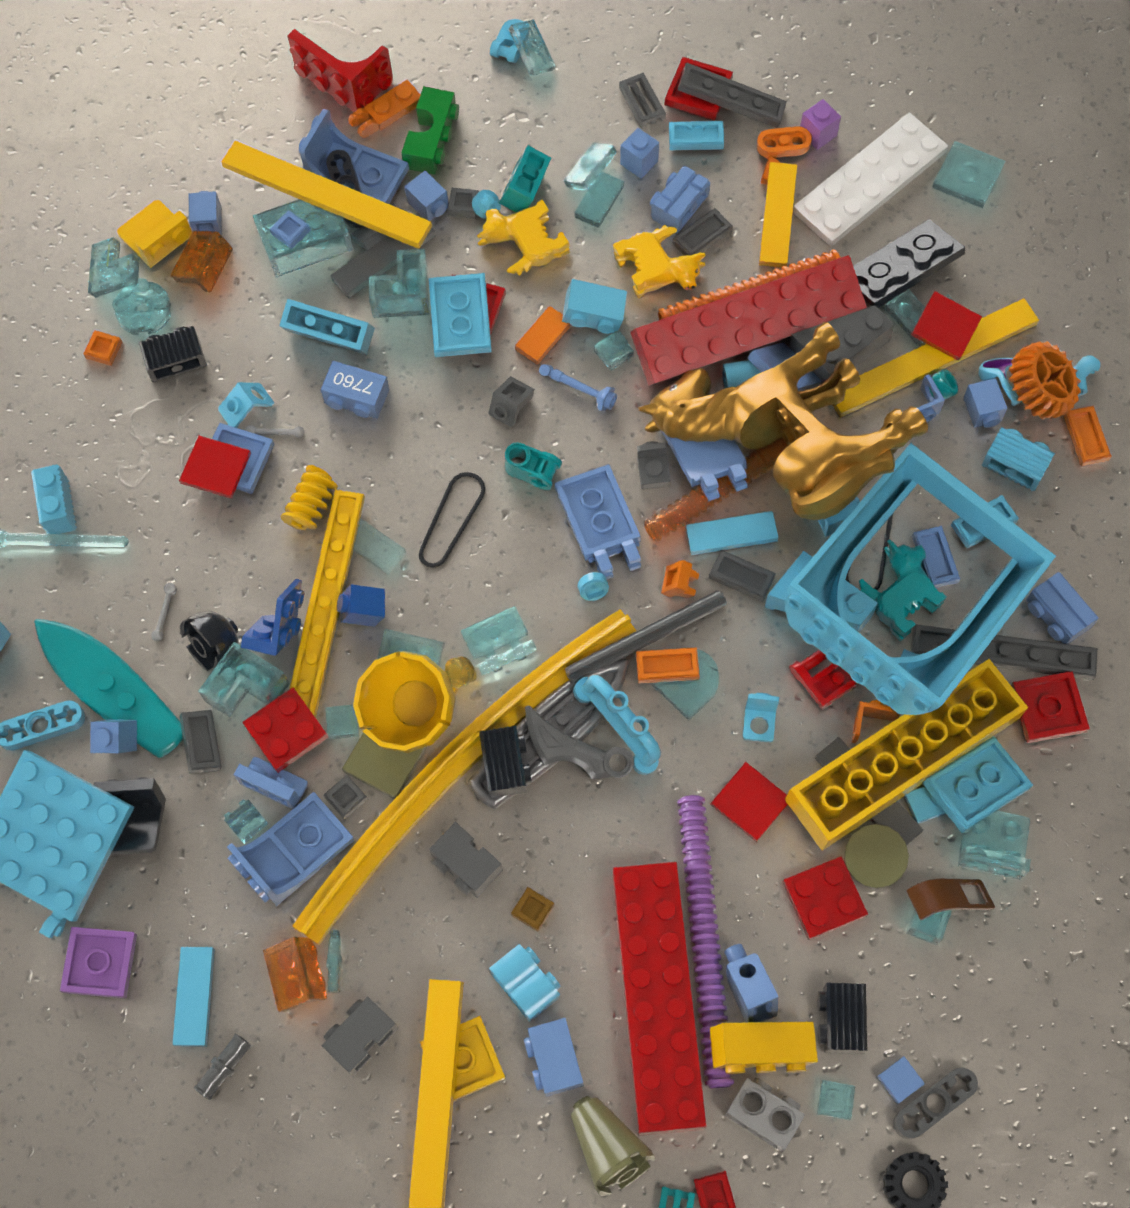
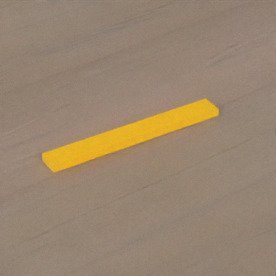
M234 141L221 161L222 166L228 170L418 249L432 228L431 221L238 141Z
M1025 298L982 317L959 361L925 344L859 375L860 383L846 390L844 401L832 406L840 418L924 379L925 375H932L1036 326L1039 319Z
M335 490L289 688H295L315 718L339 617L337 601L339 595L345 590L365 500L364 494L342 490Z
M429 979L409 1208L445 1207L464 982Z

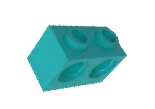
M527 145L515 165L499 204L516 213L529 208L552 158Z

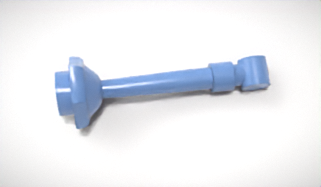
M543 364L539 368L541 375L549 376L554 381L562 382L595 397L598 404L597 408L600 411L611 410L616 403L617 394L614 393V387H606L598 391L565 375L564 372L558 369H553L551 365Z

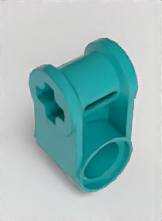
M519 442L512 443L506 448L505 470L508 475L530 483L542 490L551 489L553 485L551 480L555 471L560 469L562 461L557 456ZM519 457L524 459L525 461L517 464L512 462L511 460L513 458Z

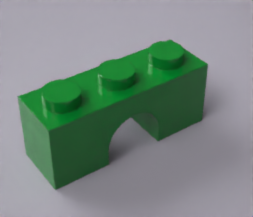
M423 86L416 107L419 125L428 126L430 129L425 132L408 131L401 155L402 160L408 162L409 170L422 173L426 171L429 174L435 175L438 165H442L444 162V146L446 142L449 143L451 140V124L453 120L456 121L458 118L459 104H456L455 92Z

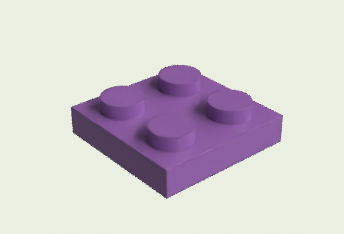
M71 927L60 992L126 999L137 934L127 931Z

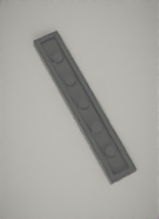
M916 624L913 627L911 652L920 655L937 648L948 640L955 629ZM996 635L974 664L980 665L990 659L998 668L1051 675L1073 671L1075 678L1094 680L1097 671L1098 648Z

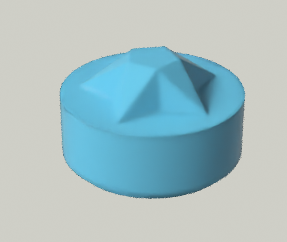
M490 190L480 191L472 200L474 212L483 219H486L485 213L487 210L497 209L500 211L501 204H499L498 196Z
M598 572L584 575L577 585L580 596L588 601L601 599L609 590L606 577Z

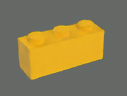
M814 1022L721 1023L710 1028L713 1068H725L726 1074L745 1073V1068H756V1073L776 1072V1067H786L787 1073L804 1072L807 1065L818 1062Z

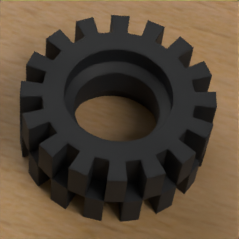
M912 1152L897 1157L886 1168L887 1172L883 1177V1181H885L883 1190L884 1193H887L888 1202L896 1208H939L942 1205L941 1202L947 1196L945 1190L948 1188V1181H945L944 1176L946 1173L944 1169L941 1170L938 1166L940 1163L937 1160H932L928 1154ZM909 1171H918L927 1179L928 1189L921 1198L910 1197L903 1189V1178Z

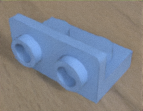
M254 757L248 767L239 764L233 774L240 785L291 809L298 805L308 786V782L305 779L285 770L277 773L272 764L258 757Z

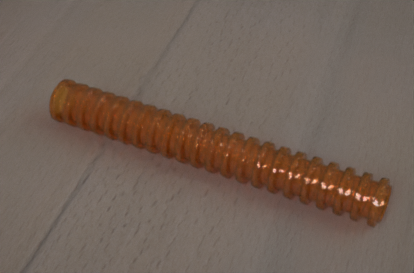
M782 437L767 446L756 449V452H750L749 457L744 456L747 468L744 469L747 478H744V480L747 482V485L752 483V479L757 480L760 477L759 474L765 475L767 470L771 471L779 455L789 446ZM728 475L717 478L719 487L716 489L719 491V498L708 501L701 485H699L697 490L692 489L689 495L684 494L682 500L677 499L674 505L669 504L666 510L661 509L659 515L655 513L652 515V519H645L644 526L649 536L654 541L660 542L663 536L668 537L670 535V531L676 532L677 527L682 528L685 522L690 523L692 517L698 518L700 512H707V508L712 509L715 503H721L722 498L727 499L730 493L735 494L736 490L730 482Z

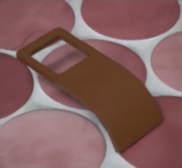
M930 879L906 890L921 921L933 914L947 910H993L995 908L988 891L980 879ZM961 885H976L986 904H970Z

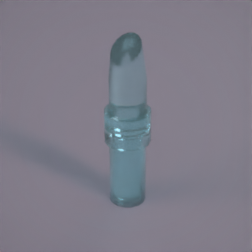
M332 930L330 932L328 956L326 959V968L328 969L327 992L339 993L341 991L343 956H341L340 932Z

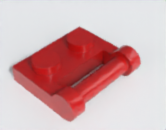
M817 650L803 661H796L791 664L789 669L821 710H823L859 684L851 678L849 673L833 663L811 677L808 671L827 659L823 652Z

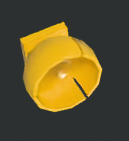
M398 651L373 661L358 679L353 707L359 727L364 729L362 732L384 749L410 753L434 744L451 725L450 722L453 719L456 701L455 696L459 689L451 686L447 673L427 655Z

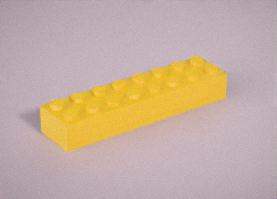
M988 659L964 676L941 707L925 714L902 715L792 787L785 801L823 851L922 785L928 777L1019 720L1028 707L993 662Z

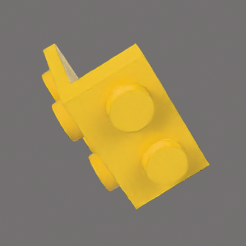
M160 200L150 203L117 229L118 236L150 268L193 236L187 217L180 210L173 214Z

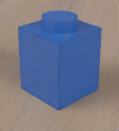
M351 584L338 597L337 610L341 612V623L375 627L385 618V589Z

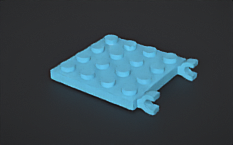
M24 750L0 796V882L53 911L52 915L43 923L39 933L48 938H52L53 935L60 937L67 920L71 922L78 920L134 806L29 750Z

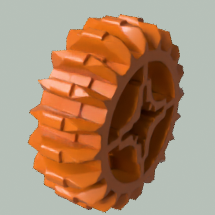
M1038 341L1027 345L1016 353L1015 357L1011 360L1012 366L1009 368L1012 374L1009 381L1014 384L1012 391H1015L1019 396L1017 401H1022L1024 403V410L1031 409V414L1033 416L1039 415L1041 419L1058 418L1074 408L1075 403L1079 401L1077 395L1081 393V389L1077 386L1081 382L1076 377L1078 370L1073 368V360L1066 358V351H1059L1058 345L1051 346L1048 341L1044 343Z

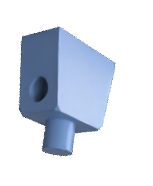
M736 944L726 949L724 953L729 961V964L726 965V978L745 1023L764 1022L778 1015L779 996L757 953L747 956L742 944Z

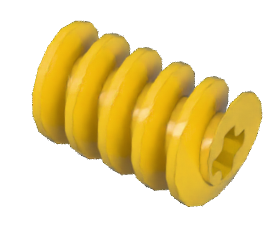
M307 465L306 473H303L300 478L301 483L296 485V492L290 497L291 502L285 506L286 512L280 516L284 523L298 530H306L307 528L315 530L317 528L312 518L321 520L323 517L317 511V508L326 510L328 507L322 501V498L331 500L333 496L327 489L336 490L338 488L326 471L314 465Z

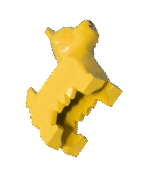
M543 199L537 202L535 206L523 209L509 216H503L497 209L487 210L485 213L486 222L482 227L483 231L477 235L478 238H482L478 242L479 246L489 243H502L509 240L514 241L523 257L509 267L507 273H517L518 276H521L523 271L527 273L532 266L540 267L547 265L553 259L561 258L570 253L569 241L563 232L558 233L556 239L547 238L548 233L544 232L546 227L543 225L549 221L547 215L549 209Z
M663 225L661 229L656 228L652 233H636L630 239H623L613 244L614 258L620 268L625 266L627 261L635 262L634 265L637 267V273L632 275L631 278L634 282L632 288L638 299L647 292L658 290L672 283H679L685 290L694 289L697 286L696 278L700 274V269L706 266L705 262H700L706 256L705 253L699 252L694 255H684L676 258L668 257L660 243L676 233L677 228L667 227L666 225Z

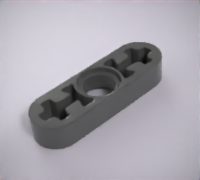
M963 1067L951 1071L896 1114L894 1128L897 1134L904 1139H915L974 1095L978 1088L976 1075L971 1070ZM956 1075L960 1079L966 1077L969 1080L966 1084L968 1091L960 1089L951 1095L956 1099V1102L953 1103L951 1096L946 1090L957 1083ZM942 1084H945L946 1090L941 1088ZM930 1094H938L944 1099L945 1107L941 1113H934L927 1107V1098ZM916 1104H919L922 1113L931 1121L927 1123L925 1117L915 1123L916 1132L912 1129L904 1130L902 1127L905 1123L904 1114L909 1118L920 1112L915 1107Z

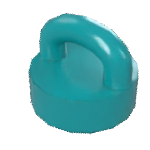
M942 369L931 377L944 399H949L958 393L957 381L950 371ZM929 387L930 393H931L932 397L934 398L933 392H932V390H931L930 387Z

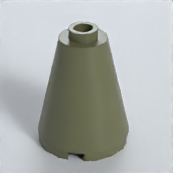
M586 1096L573 1105L574 1111L571 1113V1119L594 1187L600 1196L612 1194L609 1188L616 1184L623 1189L637 1180L651 1167L648 1160L655 1161L656 1159L652 1150L599 1098L591 1099L590 1096Z

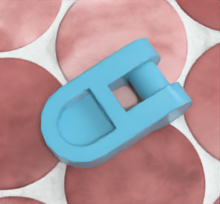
M511 19L505 22L496 40L491 44L490 56L496 58L502 56L507 58V61L516 63L528 39V28L525 22L519 19Z

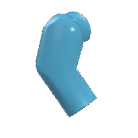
M1092 355L1082 357L1073 367L1078 370L1076 377L1081 380L1077 385L1081 389V393L1077 396L1088 392L1086 377L1090 373L1094 374L1095 371H1099L1101 367L1100 361Z

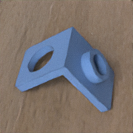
M928 374L924 376L920 388L929 403L917 408L927 422L934 419L941 412L945 401L933 379ZM929 387H930V389H931L932 392H933L934 398L932 397V395H931V393H930Z

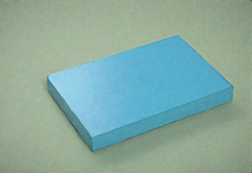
M485 273L429 278L435 357L492 352Z
M994 736L931 775L923 782V785L961 833L969 830L1033 786L1032 782Z

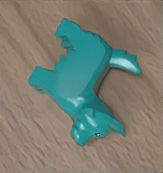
M889 539L887 541L889 547L886 546L884 550L898 579L882 593L872 588L863 579L859 580L860 591L878 603L875 611L879 620L889 626L891 633L901 642L912 632L911 629L916 625L912 620L906 619L908 614H914L915 610L918 611L921 606L933 614L942 606L947 596L936 589L921 567L922 561L926 558L922 545L911 548L904 544L896 546Z

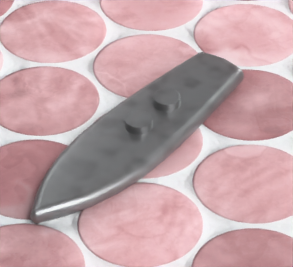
M628 659L619 660L591 675L601 676L615 691H621L630 661ZM569 680L554 690L534 710L555 728L583 741L597 727L604 716L592 702L581 703L574 697L573 688L576 683ZM525 717L516 728L518 735L524 734L527 753H521L522 764H529L531 780L533 782L559 761L546 766L543 764L530 738ZM484 763L468 780V784L477 798L493 809L498 808L514 796L509 795L490 799Z

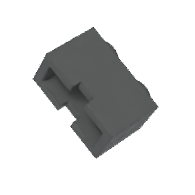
M455 821L429 849L433 857L431 863L441 873L445 874L447 871L456 878L453 883L465 895L471 892L478 898L503 871L502 864L484 847L478 851L475 848L476 844L473 842L474 838Z
M369 997L364 1001L361 999L357 1000L347 1011L349 1017L340 1026L338 1024L332 1026L324 1035L326 1041L321 1045L353 1077L370 1060L371 1056L367 1052L376 1043L382 1047L399 1028Z

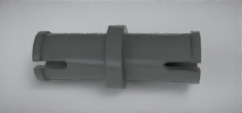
M235 1033L218 1057H213L211 1067L198 1084L194 1086V1089L206 1099L211 1100L228 1076H233L235 1073L233 1069L252 1045Z

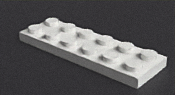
M909 112L793 206V214L832 247L943 156L948 150V145Z

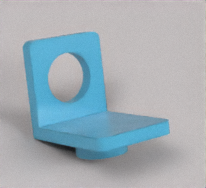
M238 382L218 407V411L229 426L237 428L253 407H272L274 401L262 384ZM251 390L257 391L263 399L257 398Z
M767 693L748 694L743 728L744 740L773 742L779 697L771 696ZM755 718L764 719L768 723V730L763 734L754 733L750 727L751 721Z

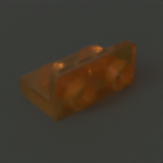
M193 231L170 276L179 283H197L205 292L210 293L233 248L218 231Z
M292 937L263 950L278 1012H288L311 1001L327 999L326 982L321 974L317 960V948L308 937Z

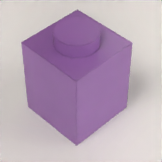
M822 99L802 113L800 127L806 128L811 133V145L818 150L837 137L841 116Z

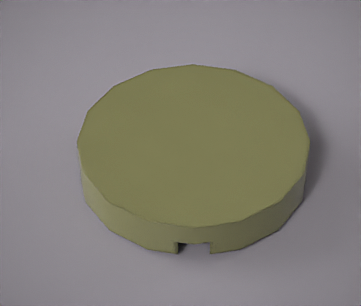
M878 824L864 826L856 831L846 844L845 861L847 869L855 880L866 887L879 889L891 886L901 879L907 869L909 853L906 842L898 832L888 826Z

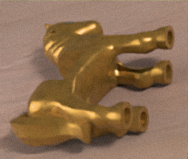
M823 322L815 329L813 339L799 353L776 367L747 379L737 387L725 388L709 395L712 382L707 371L702 368L689 370L673 385L660 391L650 401V404L638 407L639 411L652 415L653 420L645 426V431L650 433L663 431L668 437L678 438L685 442H716L721 439L733 441L735 439L748 449H760L782 437L789 446L777 458L773 467V477L779 487L791 497V505L795 514L810 520L826 519L838 514L857 497L860 491L874 477L894 472L895 458L893 454L912 438L920 437L927 433L928 424L923 414L913 406L903 412L900 409H894L886 415L883 427L879 431L863 435H841L830 430L817 420L812 413L813 411L839 404L844 401L846 390L860 383L858 371L849 359L843 358L835 365L833 374L824 383L813 389L798 391V380L805 374L824 365L827 354L840 347L839 337L828 322Z

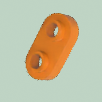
M800 126L767 129L758 136L757 151L765 158H769V156L774 158L800 156L809 151L812 136L806 128Z

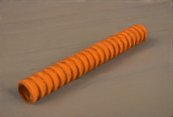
M835 249L829 251V254L823 252L821 256L815 255L813 259L806 258L805 262L800 260L797 262V265L791 263L789 267L782 266L781 270L774 269L773 273L768 271L765 272L764 276L759 274L756 279L750 277L748 281L741 280L740 284L735 282L732 284V287L729 285L725 286L724 290L718 288L715 293L709 291L708 295L700 294L699 298L694 296L691 298V301L685 299L682 304L680 302L675 303L674 307L668 305L667 309L659 308L658 318L661 320L841 257Z

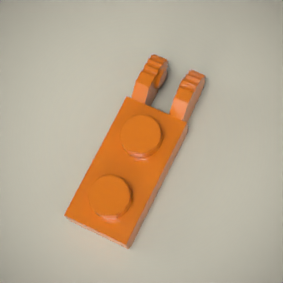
M405 80L364 108L357 109L349 116L348 122L353 127L362 124L358 129V134L361 138L369 137V135L374 134L378 130L385 129L416 109L421 94L408 80Z

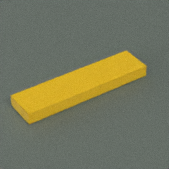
M770 162L759 258L760 266L780 268L787 266L797 164Z

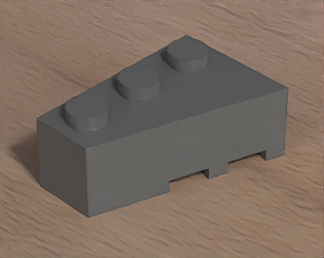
M875 305L828 321L839 337L840 347L829 352L826 363L813 370L815 375L822 381L820 384L829 379L834 372L835 365L843 358L849 359L856 368L890 341L894 324ZM820 325L791 334L789 348L795 354L799 353L813 339V333Z

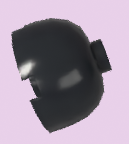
M214 611L196 613L180 624L182 638L187 636L191 643L186 646L189 653L207 671L213 668V673L218 672L232 661L238 651V628L230 618H225Z

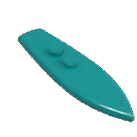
M35 619L34 623L38 640L46 659L62 682L83 703L104 720H137V744L157 758L166 756L181 743L183 735L180 720L148 684L108 646L72 626L56 621Z

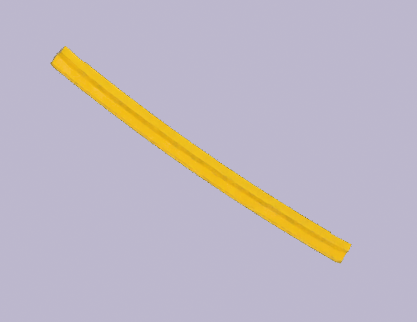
M619 609L584 632L513 686L468 725L402 790L366 830L322 884L292 927L320 946L336 921L398 844L444 794L483 757L479 732L517 726L526 717V706L534 709L554 690L569 681L565 672L566 667L636 632V629L631 624L629 615H625Z

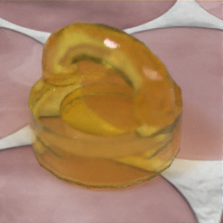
M464 656L451 658L445 664V672L449 677L451 685L454 687L466 686L473 683L477 678L474 666Z

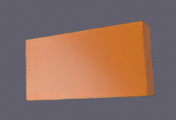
M549 306L517 342L515 350L538 365L572 325L562 322L563 314Z
M1094 406L1073 409L1063 415L1081 467L1110 460L1112 456Z
M697 647L636 651L638 684L699 680Z

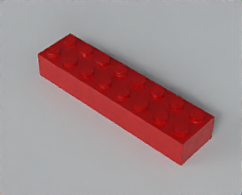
M850 255L640 326L630 333L648 386L685 374L689 370L699 369L791 337V334L866 309L867 306Z
M677 862L613 867V885L638 1135L647 1136L705 1130L707 1125Z

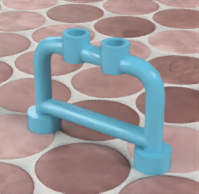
M591 675L590 677H583L578 680L573 688L574 697L581 703L592 702L635 754L633 757L634 770L641 775H648L655 771L661 756L660 747L648 731V720L643 716H636L627 706L629 702L628 696L622 691H615L599 675ZM613 698H619L622 706H615ZM634 722L641 724V732L634 729Z

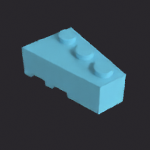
M805 551L800 554L767 595L765 608L786 612L785 596L789 584L812 559L811 555ZM845 580L843 604L846 621L860 633L873 616L878 603Z

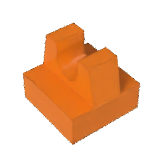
M681 560L667 566L661 594L668 597L680 596L690 598L695 596L696 590L688 586L689 581L693 582L699 578V573L692 569V563Z

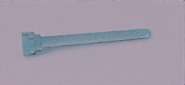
M0 528V549L1 547H6V545L126 547L129 543L126 536L7 533L6 530H1Z

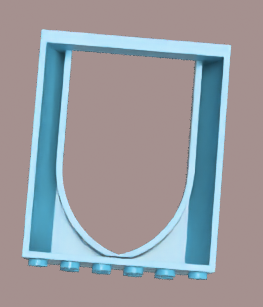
M910 443L896 459L894 472L884 474L789 584L785 596L786 616L789 626L798 632L805 642L814 645L823 652L830 662L839 665L849 673L856 683L865 686L875 694V697L881 703L888 705L898 714H925L938 709L944 704L1056 556L919 448ZM919 484L1011 556L1012 559L1002 569L946 642L920 655L888 657L847 623L843 604L844 584L854 559L913 491L916 485Z

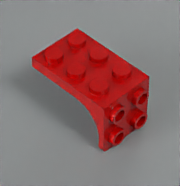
M296 29L287 35L290 45L289 50L292 54L294 69L297 74L302 78L307 77L321 92L326 91L334 97L339 105L347 106L354 112L374 101L392 83L393 74L389 50L383 45L364 60L345 62L329 54Z

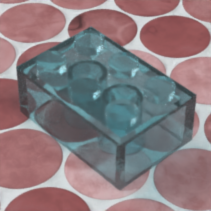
M298 199L252 215L275 278L353 251L350 233L344 218ZM288 210L309 224L311 229L293 249L286 246L270 232V228Z

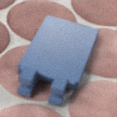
M662 431L691 487L700 484L708 501L720 497L719 491L716 489L719 487L717 478L728 475L736 492L748 488L747 482L744 480V478H747L744 470L747 468L746 459L735 440L721 439L716 442H685L678 438L668 437Z
M609 464L554 483L555 490L585 561L588 560L589 563L595 562L598 572L602 573L606 579L613 578V567L609 557L622 552L630 571L641 568V557L636 548L640 546L641 536Z

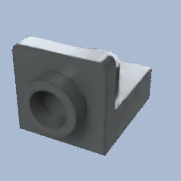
M510 376L493 392L489 415L512 427L516 423L518 412L533 398L535 389Z
M650 441L637 446V463L641 490L669 487L671 480L666 443Z

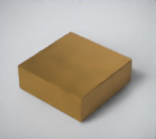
M527 887L511 912V916L539 932L555 903Z

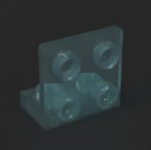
M996 811L962 834L958 867L1021 880L1030 869L1031 859L1025 858L1030 818Z

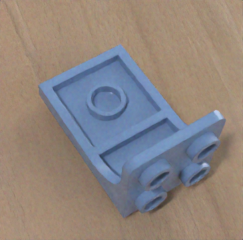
M323 109L320 115L313 119L310 132L307 137L302 138L298 150L301 155L303 168L329 180L331 178L326 164L328 155L334 150L346 151L353 161L362 193L387 204H390L409 170L408 162L356 143L346 137L334 125L331 113L327 109ZM338 159L336 166L341 176L346 175L343 169L344 162L342 159ZM353 183L343 184L346 187L355 189V185Z
M313 792L256 840L241 847H235L232 843L229 844L227 848L232 854L228 859L245 880L249 876L252 877L247 882L265 903L271 899L278 906L355 839L316 793Z

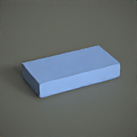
M942 526L913 532L912 538L915 546L922 545L926 553V558L921 564L923 571L930 578L934 586L939 588L959 583L960 576Z

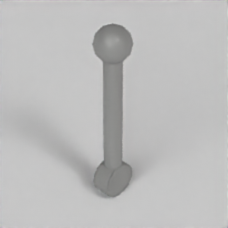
M249 425L245 428V431L261 435H294L300 438L305 433L304 429L300 426L294 429H256L255 426Z
M167 583L164 586L166 596L157 628L151 635L154 641H161L163 639L162 629L170 600L177 592V588L173 583Z

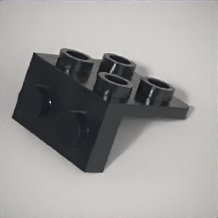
M142 777L135 780L111 779L94 782L93 785L134 806L111 855L154 852L157 848L166 798L154 778Z

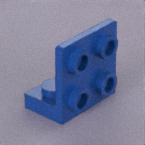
M295 579L277 598L275 615H262L242 636L241 648L276 656L284 646L287 647L293 636L298 635L301 626V619L297 618L298 609L301 608L305 592L301 590L302 580Z

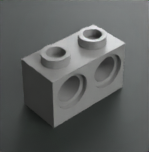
M755 1077L752 1081L747 1078L725 1116L780 1152L785 1151L805 1116L804 1113L799 1111L801 1105L787 1096H783L782 1099L778 1098L770 1092L772 1087L761 1079ZM748 1094L757 1096L761 1102L760 1110L757 1112L748 1111L743 1105L744 1096ZM778 1112L784 1113L789 1119V1128L785 1131L776 1129L772 1123L773 1114Z

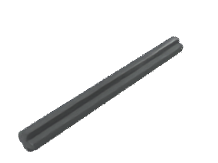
M714 591L571 664L565 669L566 675L571 682L576 683L581 678L588 677L724 607L727 604L726 598L721 591Z

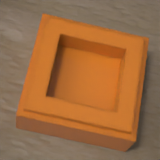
M94 330L83 354L86 359L112 366L123 342L120 337Z

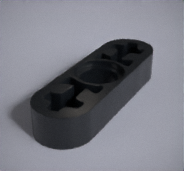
M344 150L332 151L326 160L331 180L341 185L353 183L355 185L354 190L362 193L355 167L349 154ZM338 159H342L344 162L343 169L346 175L341 176L336 166ZM343 218L351 228L363 227L358 223Z

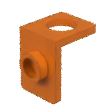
M872 700L869 703L860 701L856 709L851 743L856 744L858 741L863 716L895 721L899 718L900 714L879 700Z

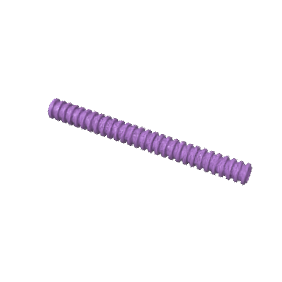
M690 795L680 798L677 804L681 807L678 810V814L682 816L679 820V824L683 826L680 829V834L684 835L681 839V844L685 845L682 848V853L686 855L683 858V863L687 864L684 868V873L688 874L685 877V883L689 884L686 887V893L690 894L687 897V902L691 904L688 907V912L692 914L689 917V922L693 924L690 927V932L694 934L691 937V942L695 944L692 947V952L696 954L693 957V962L697 964L694 967V972L698 974L695 977V983L699 984V987H696V993L700 994V997L697 998V1003L701 1005L698 1008V1013L702 1015L699 1018V1024L703 1025V1028L700 1029V1034L704 1035V1038L701 1039V1044L705 1045L702 1055H706L703 1065L707 1066L704 1076H708L705 1086L709 1088H726L734 1084V1079H731L730 1074L725 1073V1068H713L710 1028L727 1022L728 1016L724 1015V1012L727 1011V1006L723 1005L726 997L722 995V991L725 990L724 985H721V981L724 978L720 971L723 968L719 964L722 958L718 954L720 950V945L717 944L719 935L716 934L718 925L714 922L717 920V915L713 912L716 910V905L712 902L715 900V895L711 893L714 891V885L710 883L713 881V875L709 873L712 871V865L708 864L711 861V856L707 854L710 852V846L706 844L709 842V836L705 835L708 832V827L704 825L707 823V817L703 815L706 813V808L702 806L705 804V798L698 795Z

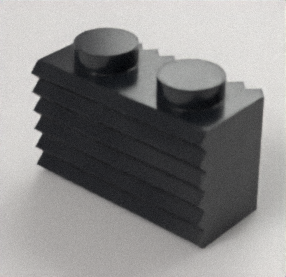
M184 326L178 327L172 333L168 332L167 334H162V336L151 335L145 341L139 342L146 370L152 382L207 366L194 326L189 328Z
M516 726L480 731V742L490 799L527 793L526 783H532L529 764H522L521 753H527L524 734L518 735Z
M826 983L823 991H818V1011H824V1024H819L818 1027L819 1044L824 1045V1053L865 1054L868 1051L866 984Z

